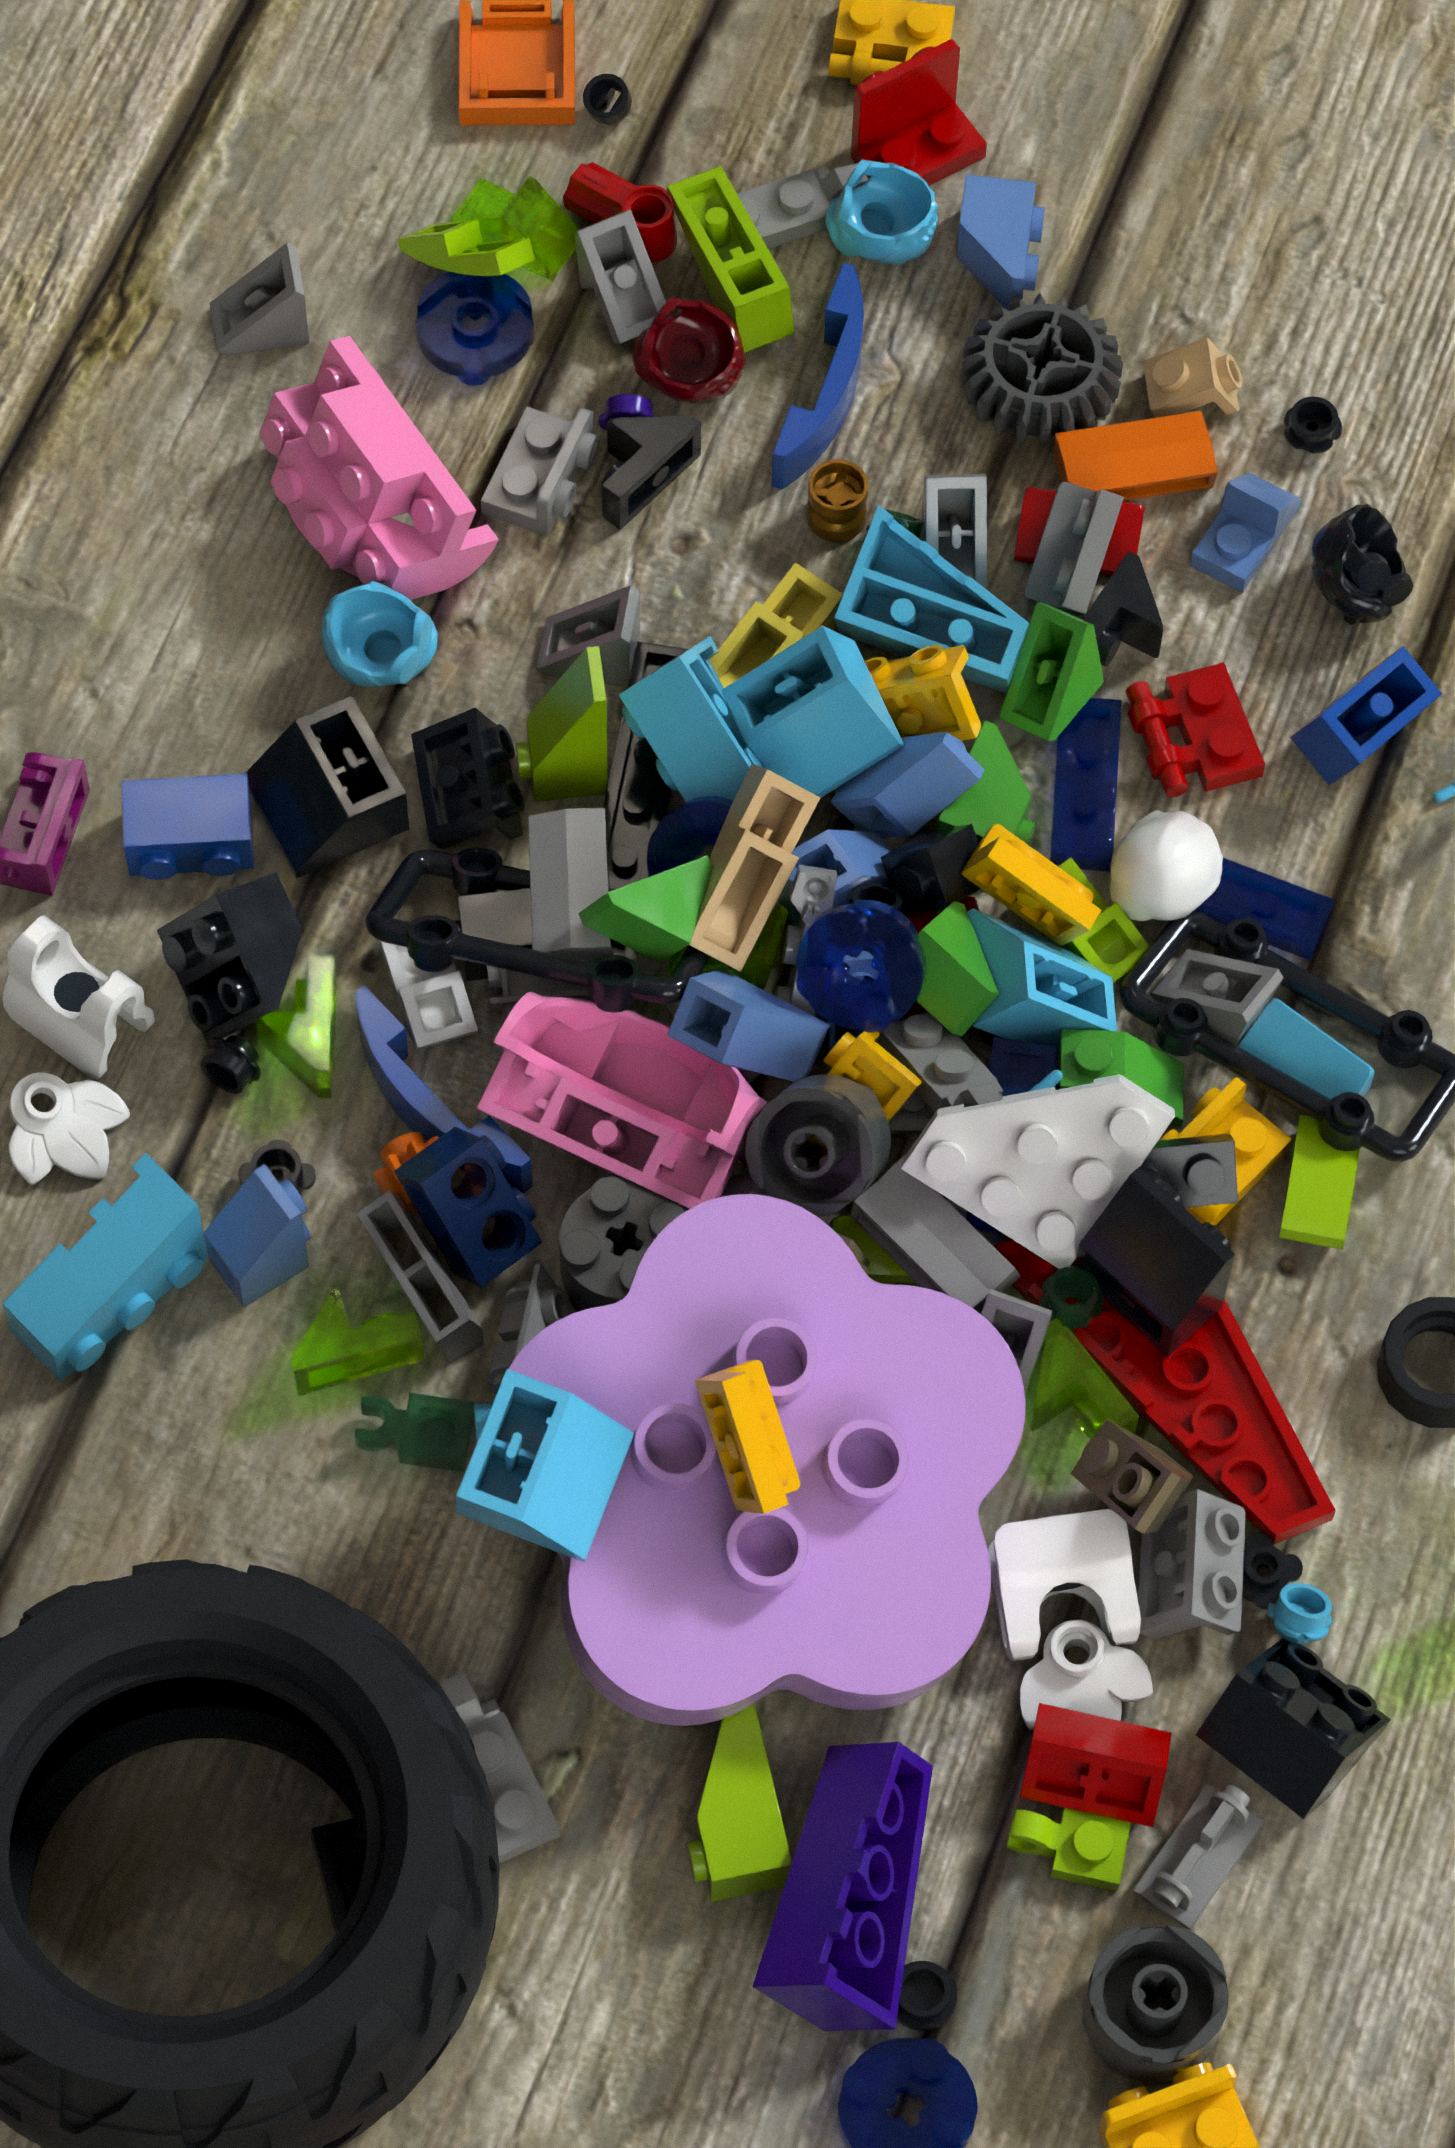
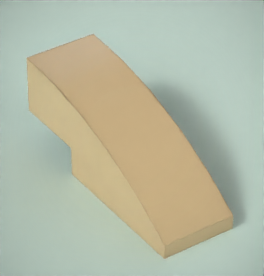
M751 764L709 858L713 868L692 940L689 944L690 946L741 972L799 859L792 852L820 797L766 768Z

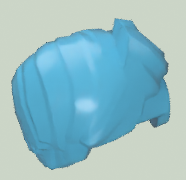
M862 159L843 186L840 196L833 199L827 208L825 225L830 239L835 247L846 257L859 256L866 260L886 265L905 264L907 261L920 257L930 247L938 221V205L935 202V192L930 189L927 182L916 172L892 162L881 163ZM864 175L871 176L864 185L853 189L862 180Z
M375 581L336 594L330 599L322 618L321 639L328 660L345 681L357 686L381 687L405 684L429 665L437 650L438 632L431 617L414 605L403 594Z

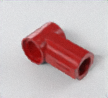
M594 162L588 165L581 163L570 176L568 187L563 195L564 208L593 224L631 210L651 262L664 260L674 252L677 246L674 201L670 193L664 188L656 185L636 186Z

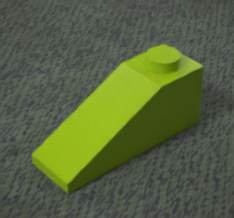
M719 166L668 185L667 192L670 193L674 201V210L714 306L726 312L735 322L742 339L744 353L795 334L790 287L723 168Z
M599 646L586 647L526 717L527 741L516 742L519 779L531 778L534 802L606 794L608 786L607 700Z
M755 1703L735 1715L722 1719L697 1814V1840L686 1842L694 1883L707 1882L711 1902L784 1887L792 1863Z

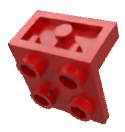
M953 39L936 47H925L915 53L911 59L885 72L877 71L872 73L861 84L856 86L854 90L851 159L855 164L859 163L862 159L881 163L892 162L918 173L930 186L986 157L987 143L956 104L960 47Z

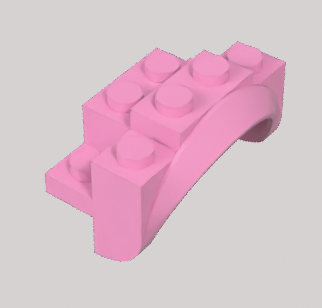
M350 336L329 341L314 383L274 393L259 433L266 449L278 460L270 483L279 501L286 505L299 531L322 555L332 570L341 568L359 577L364 585L375 581L413 600L444 591L459 584L474 573L492 553L499 539L488 524L469 529L476 513L475 507ZM409 513L415 527L390 517Z
M528 992L513 1007L494 1040V1043L504 1049V1052L477 1109L622 1180H630L690 1209L705 1201L721 1197L737 1163L747 1167L745 1154L747 1133L755 1117H757L767 1102L757 1095L736 1067L721 1064L668 1036L670 1026L663 1022L630 1010L616 1013L606 1012L599 1009L594 1001L547 997L534 992Z

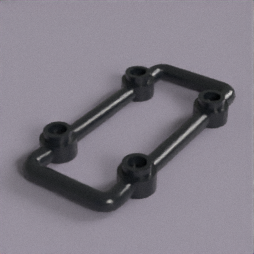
M480 847L467 848L456 855L428 849L409 854L388 881L368 911L365 920L368 932L375 939L407 947L409 957L414 960L415 966L423 971H443L451 965L454 958L587 987L590 997L594 999L595 1005L603 1011L612 1013L627 1010L636 998L662 1004L681 1001L690 977L701 975L711 956L688 945L669 978H660L640 973V967L634 960L621 955H606L588 962L458 933L457 924L444 916L426 915L416 918L412 922L394 919L421 877L425 874L452 879L453 886L458 891L459 896L491 893L497 890L509 891L530 888L529 870L503 865L502 858L498 853ZM608 888V892L615 890L612 888Z
M1192 911L1184 918L1168 921L1123 980L1120 987V1001L1124 1008L1136 1018L1154 1027L1153 1035L1155 1042L1163 1051L1174 1056H1189L1198 1052L1319 1121V1133L1322 1139L1335 1149L1354 1151L1364 1147L1389 1161L1403 1162L1413 1159L1422 1150L1455 1102V1054L1432 1041V1030L1427 1019L1422 1014L1412 1010H1404L1388 1017L1269 950L1268 938L1264 929L1255 920L1238 918L1225 925L1205 913ZM1193 935L1215 947L1214 955L1279 969L1283 976L1280 985L1378 1039V1051L1383 1059L1391 1065L1399 1068H1413L1422 1064L1442 1077L1398 1137L1374 1124V1112L1369 1102L1363 1096L1353 1092H1346L1330 1099L1208 1030V1018L1201 1005L1189 998H1178L1164 1005L1145 994L1187 937Z

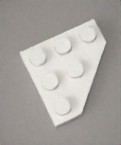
M1120 1074L1097 1078L1090 1084L1055 1090V1087L1003 1096L1001 1101L964 1107V1104L940 1108L937 1109L902 1160L901 1169L1066 1273L1076 1259L1079 1243L1130 1174L1144 1162L1174 1119L1175 1109Z

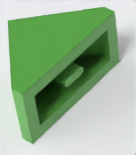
M1037 603L999 719L1047 741H1055L1104 682L1094 625L1045 603Z
M708 855L607 892L579 912L578 915L584 926L658 963H662L691 943L713 866Z
M957 901L951 903L926 925L886 971L895 982L952 1034L961 1037L999 995L965 904Z

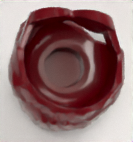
M670 297L653 319L650 327L643 330L634 344L632 357L636 373L645 383L674 400L689 403H710L730 395L738 384L746 361L738 327L726 312L702 300L689 301ZM675 309H682L677 315L669 317Z

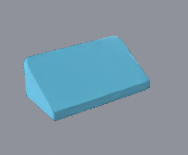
M1273 998L1264 1008L1238 1045V1047L1330 1099L1346 1092L1357 1093L1364 1097L1370 1090L1375 1073L1369 1064L1277 998Z

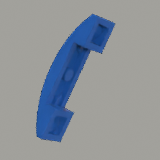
M842 263L826 307L824 343L836 346L837 348L815 409L811 411L790 405L773 452V487L784 489L803 475L819 459L837 435L852 404L861 367L864 320L863 297L854 265Z
M365 985L356 991L355 999L360 1039L366 1060L384 1097L401 1120L412 1132H420L426 1142L435 1136L440 1138L453 1127H458L478 1137L482 1135L487 1136L497 1146L505 1159L506 1167L501 1172L510 1187H515L522 1193L532 1187L531 1158L490 1116H487L471 1130H468L403 1062L408 1057L406 1028ZM461 1165L459 1169L465 1172V1165Z

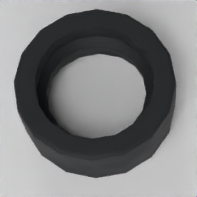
M1427 1297L1407 1305L1390 1322L1377 1358L1378 1383L1388 1403L1406 1419L1429 1428H1455V1394H1438L1422 1388L1408 1376L1403 1365V1352L1407 1343L1415 1335L1426 1331H1444L1455 1336V1298Z

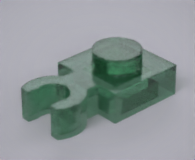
M409 1393L407 1409L402 1410L395 1409L393 1404L384 1397L377 1395L364 1396L361 1399L362 1414L377 1416L384 1423L376 1430L356 1428L354 1435L356 1446L360 1449L374 1452L383 1450L391 1444L400 1445L398 1451L399 1463L465 1472L475 1417V1402Z

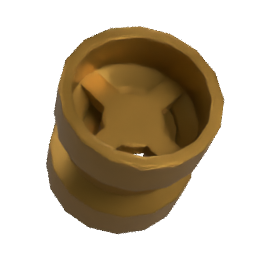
M831 459L821 463L812 471L808 481L807 523L811 531L820 539L829 542H845L855 538L862 532L866 523V502L868 500V478L863 469L855 463L844 459Z

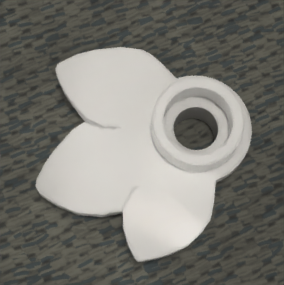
M38 1072L27 1075L15 1085L9 1101L10 1114L16 1123L8 1145L11 1162L17 1172L30 1185L40 1182L51 1171L54 1164L77 1177L101 1180L107 1173L109 1163V1147L104 1130L117 1127L128 1120L130 1117L129 1109L117 1093L96 1081L84 1080L67 1084L58 1076L50 1073ZM39 1093L46 1094L52 1098L54 1108L48 1112L37 1111L31 1104V1098Z
M1068 1620L1051 1630L1044 1643V1659L1025 1673L1020 1687V1709L1026 1726L1031 1730L1034 1729L1039 1703L1121 1721V1701H1141L1153 1695L1151 1675L1147 1665L1137 1653L1123 1647L1110 1645L1105 1633L1095 1624L1085 1620ZM1079 1646L1088 1652L1089 1658L1082 1664H1073L1065 1658L1064 1653L1071 1647Z

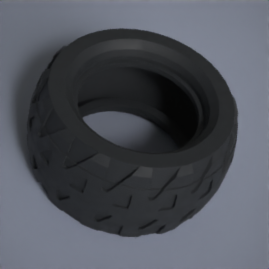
M188 1559L149 1562L132 1566L133 1571L130 1576L107 1581H94L86 1585H72L36 1603L23 1613V1618L20 1619L17 1629L0 1638V2120L15 2132L42 2148L342 2147L375 2124L388 2111L393 2110L432 2069L461 2026L479 1989L485 1971L486 1957L493 1939L499 1907V1856L491 1794L466 1725L444 1690L410 1650L379 1622L359 1609H353L331 1593L309 1584L301 1578L270 1568L249 1564L246 1573L217 1564L199 1563ZM196 1738H223L245 1741L282 1753L304 1765L319 1776L350 1810L365 1839L366 1855L356 1897L334 1938L311 1964L282 1987L260 1999L217 2013L195 2016H164L142 2013L110 2003L78 1986L44 1955L31 1937L29 1917L30 1892L34 1871L46 1839L62 1812L78 1793L113 1765L154 1746Z

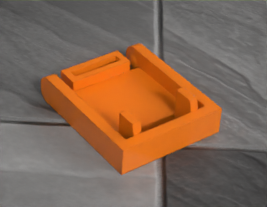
M459 0L460 126L575 125L574 0H563L561 10L563 24H552L551 0H482L483 25H472L473 10L471 8V0ZM513 97H546V98H513Z

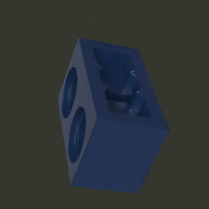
M453 1127L394 1170V1173L453 1273L482 1288L543 1242L531 1223L536 1218L532 1205L521 1191L515 1187H510L501 1172L506 1167V1162L497 1146L485 1135L478 1137L458 1127ZM464 1164V1179L457 1188L452 1190V1176ZM495 1217V1227L492 1234L482 1241L481 1236L484 1225L489 1219Z

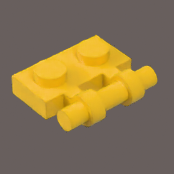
M840 0L833 52L852 54L853 56L831 53L828 76L850 79V85L858 86L872 73L877 71L885 72L903 63L875 59L873 57L907 61L925 47H936L950 40L954 24L955 6L908 0Z

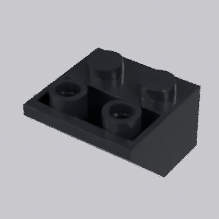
M353 696L296 719L245 772L248 775L250 794L296 879L409 830L406 791Z
M277 872L216 894L157 929L162 941L164 958L168 966L175 971L188 1000L190 1017L193 1023L201 1030L206 1043L213 1037L224 1039L279 1008L303 930Z
M1138 1167L1130 1174L1079 1243L1074 1272L1168 1358L1222 1308L1235 1254L1231 1251L1229 1241L1217 1227L1208 1222L1201 1224L1183 1207L1181 1197L1171 1185L1161 1179L1154 1181Z
M1282 1638L1236 1673L1195 1735L1304 1819L1327 1800L1383 1732L1391 1719L1377 1709L1375 1700L1367 1692L1354 1685L1344 1684L1323 1668L1322 1660L1312 1650Z

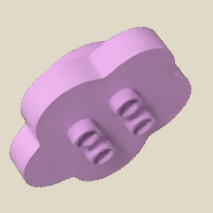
M736 1194L705 1201L676 1217L658 1234L645 1252L630 1290L622 1300L617 1303L582 1310L554 1322L533 1337L510 1365L509 1370L574 1394L634 1433L630 1448L585 1562L557 1552L563 1563L561 1613L570 1650L584 1676L593 1687L620 1709L650 1722L679 1726L700 1725L735 1715L769 1693L780 1689L790 1690L813 1701L848 1710L885 1709L914 1700L939 1684L952 1671L975 1641L983 1625L991 1593L990 1558L981 1529L978 1510L979 1506L988 1497L1008 1469L1017 1451L1025 1422L1026 1402L1021 1372L1007 1342L984 1316L962 1301L928 1288L911 1285L881 1284L873 1281L867 1276L843 1239L816 1215L798 1205L775 1197L757 1194ZM749 1360H759L763 1364L800 1480L799 1489L786 1494L789 1505L765 1514L736 1511L694 1381Z

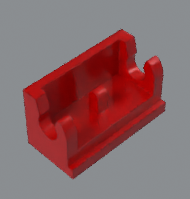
M1039 1703L1020 1798L1153 1827L1167 1771L1172 1732Z

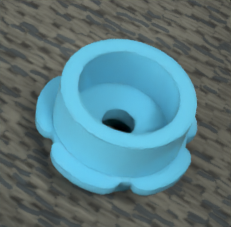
M1305 1583L1287 1584L1282 1588L1276 1605L1270 1602L1268 1604L1267 1613L1270 1618L1275 1619L1274 1626L1276 1631L1289 1642L1307 1644L1311 1641H1319L1329 1633L1328 1627L1332 1624L1330 1616L1332 1604L1328 1596L1314 1586Z

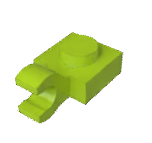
M1064 1808L1060 1824L1042 1814L1016 1809L1014 1820L1011 1822L1006 1848L1020 1853L1053 1858L1050 1878L1117 1892L1120 1885L1131 1822Z

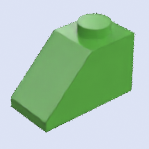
M985 720L969 753L985 771L976 784L943 809L938 820L937 830L972 824L978 843H980L991 826L1000 824L1030 846L1036 829V823L1028 820L1031 794L997 725Z
M1061 1029L1056 1070L1062 1072L1063 1078L1056 1085L1055 1090L1090 1084L1094 1082V1079L1120 1074L1174 1108L1175 1117L1169 1126H1182L1184 1063L1127 1032Z

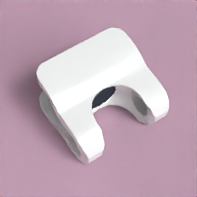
M45 915L37 918L10 947L7 955L9 975L3 990V1006L5 1011L17 1024L91 1079L98 1080L107 1071L108 1054L117 1037L115 1024L118 1015L142 1032H146L155 1022L153 1010L145 1004L144 991L140 985L118 969L112 972L109 977L83 959L73 946L69 933Z
M1103 1509L1068 1515H1056L1006 1523L996 1531L994 1540L988 1546L991 1566V1587L1003 1649L1011 1661L1033 1658L1038 1652L1041 1636L1039 1624L1040 1605L1048 1597L1059 1593H1073L1086 1599L1094 1607L1101 1630L1107 1636L1110 1645L1120 1646L1136 1643L1140 1633L1141 1617L1133 1574L1127 1523L1112 1509Z

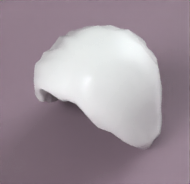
M1157 810L1133 823L1130 831L1120 840L1117 849L1112 855L1110 863L1111 880L1109 884L1112 902H1117L1128 918L1136 921L1150 919L1172 921L1189 915L1206 901L1220 884L1223 855L1213 830L1194 815L1180 810L1174 812H1161Z

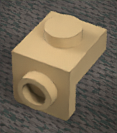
M1208 337L1143 361L1149 408L1156 418L1182 414L1211 402H1215L1226 415L1239 411L1236 389L1242 387V378L1238 365L1230 354L1224 355Z

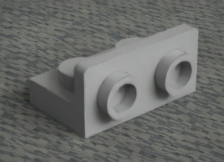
M526 407L481 499V514L549 536L558 515L564 518L567 517L573 506L577 492L575 480L580 469L589 470L597 455L600 437L593 434V411L581 407L574 422Z
M1068 482L1059 484L1024 589V596L1026 598L1076 615L1086 614L1124 496L1103 489L1093 491Z
M1196 1489L1180 1496L1157 1532L1141 1533L1138 1589L1141 1617L1139 1634L1158 1640L1198 1626H1205L1226 1635L1240 1631L1246 1517L1243 1507Z

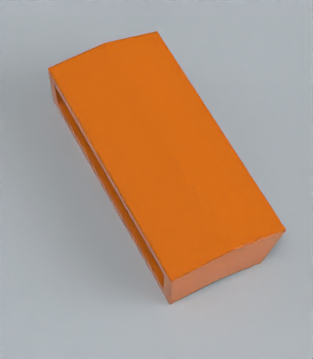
M1202 411L1055 433L1054 461L1061 483L1068 482L1093 491L1103 489L1124 496L1123 501L1211 488L1214 486L1218 474L1211 439Z

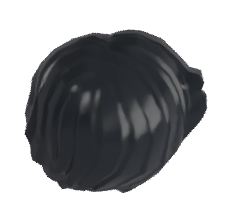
M1369 504L1356 505L1331 519L1318 531L1312 543V570L1316 585L1322 595L1344 614L1343 620L1350 625L1358 622L1374 623L1390 617L1392 607L1403 602L1413 589L1411 576L1406 573L1404 562L1397 550L1398 539L1390 523L1384 515Z

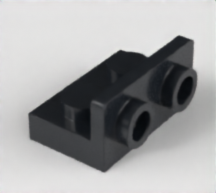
M472 708L411 734L430 842L442 850L494 828L510 840L523 835L520 813L524 811V799L517 783L513 780L510 759L514 758L515 750L512 739L503 725H496L477 708Z

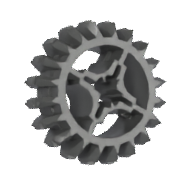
M1041 293L1037 295L1034 303L1026 305L1016 295L1010 304V311L995 304L993 311L990 312L989 320L979 319L974 327L973 336L969 337L965 343L963 355L965 361L962 362L961 378L963 379V384L966 385L965 396L968 404L977 405L976 413L979 416V422L994 419V429L997 436L1009 429L1016 431L1015 437L1019 445L1028 435L1038 436V440L1044 448L1050 441V436L1055 435V433L1094 427L1095 420L1105 421L1106 416L1110 413L1111 403H1115V399L1119 396L1121 385L1119 379L1122 376L1123 362L1121 361V356L1117 355L1119 346L1116 336L1106 335L1107 326L1105 325L1104 318L1089 321L1090 313L1086 304L1074 311L1068 309V303L1064 295L1058 300L1056 305L1046 304ZM1045 361H1049L1046 367L1043 368ZM1038 372H1040L1039 378L1035 379Z

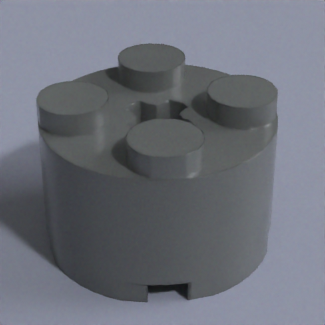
M814 1075L793 1083L773 1097L760 1110L747 1133L745 1145L746 1162L750 1175L760 1190L764 1189L771 1197L786 1200L804 1208L817 1217L836 1213L846 1207L880 1178L888 1162L891 1134L886 1115L879 1104L877 1095L872 1089L841 1076ZM817 1135L819 1142L826 1144L827 1154L823 1156L821 1146L810 1144L809 1138L811 1136Z
M614 1176L603 1177L597 1180L590 1189L581 1194L565 1213L559 1232L561 1279L575 1310L579 1312L589 1308L617 1303L622 1300L630 1290L645 1252L658 1234L676 1217L685 1212L683 1208L676 1202L630 1180H622Z
M1166 1925L1165 1928H1143V1926L1127 1929L1114 1937L1103 1948L1096 1959L1084 2000L1082 2021L1095 2051L1117 2072L1153 2086L1166 2084L1179 2072L1203 2063L1214 2049L1227 2015L1228 1987L1222 1961L1205 1940L1182 1927ZM1159 1996L1168 2002L1166 2010L1161 2007L1152 2010L1144 2004L1145 1999L1153 2002Z

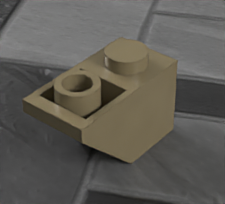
M1107 1418L1095 1437L1087 1443L1081 1458L1070 1473L1129 1525L1143 1534L1159 1530L1193 1478L1191 1473L1162 1449Z

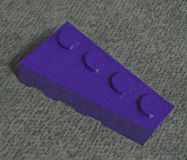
M900 1742L828 1747L752 1986L823 2031L896 2029L933 1765Z

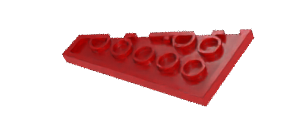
M1013 1239L993 1246L1021 1275L1012 1287L1027 1302L1052 1310L1050 1324L1228 1501L1243 1507L1246 1518L1260 1532L1269 1535L1273 1545L1333 1520L1336 1510L1225 1298L1222 1308L1167 1358L1074 1272L1076 1259L1065 1273Z

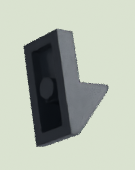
M692 415L619 417L610 419L607 422V449L619 461L608 470L602 481V517L621 530L701 455V422Z
M1130 551L1127 552L1083 619L1094 625L1100 662L1105 667L1114 658L1121 641L1151 657L1158 658L1160 654L1164 631L1162 620L1140 557Z

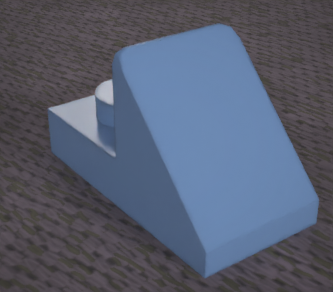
M1251 473L1230 480L1225 487L1222 509L1192 552L1190 566L1243 593L1301 506L1302 499Z

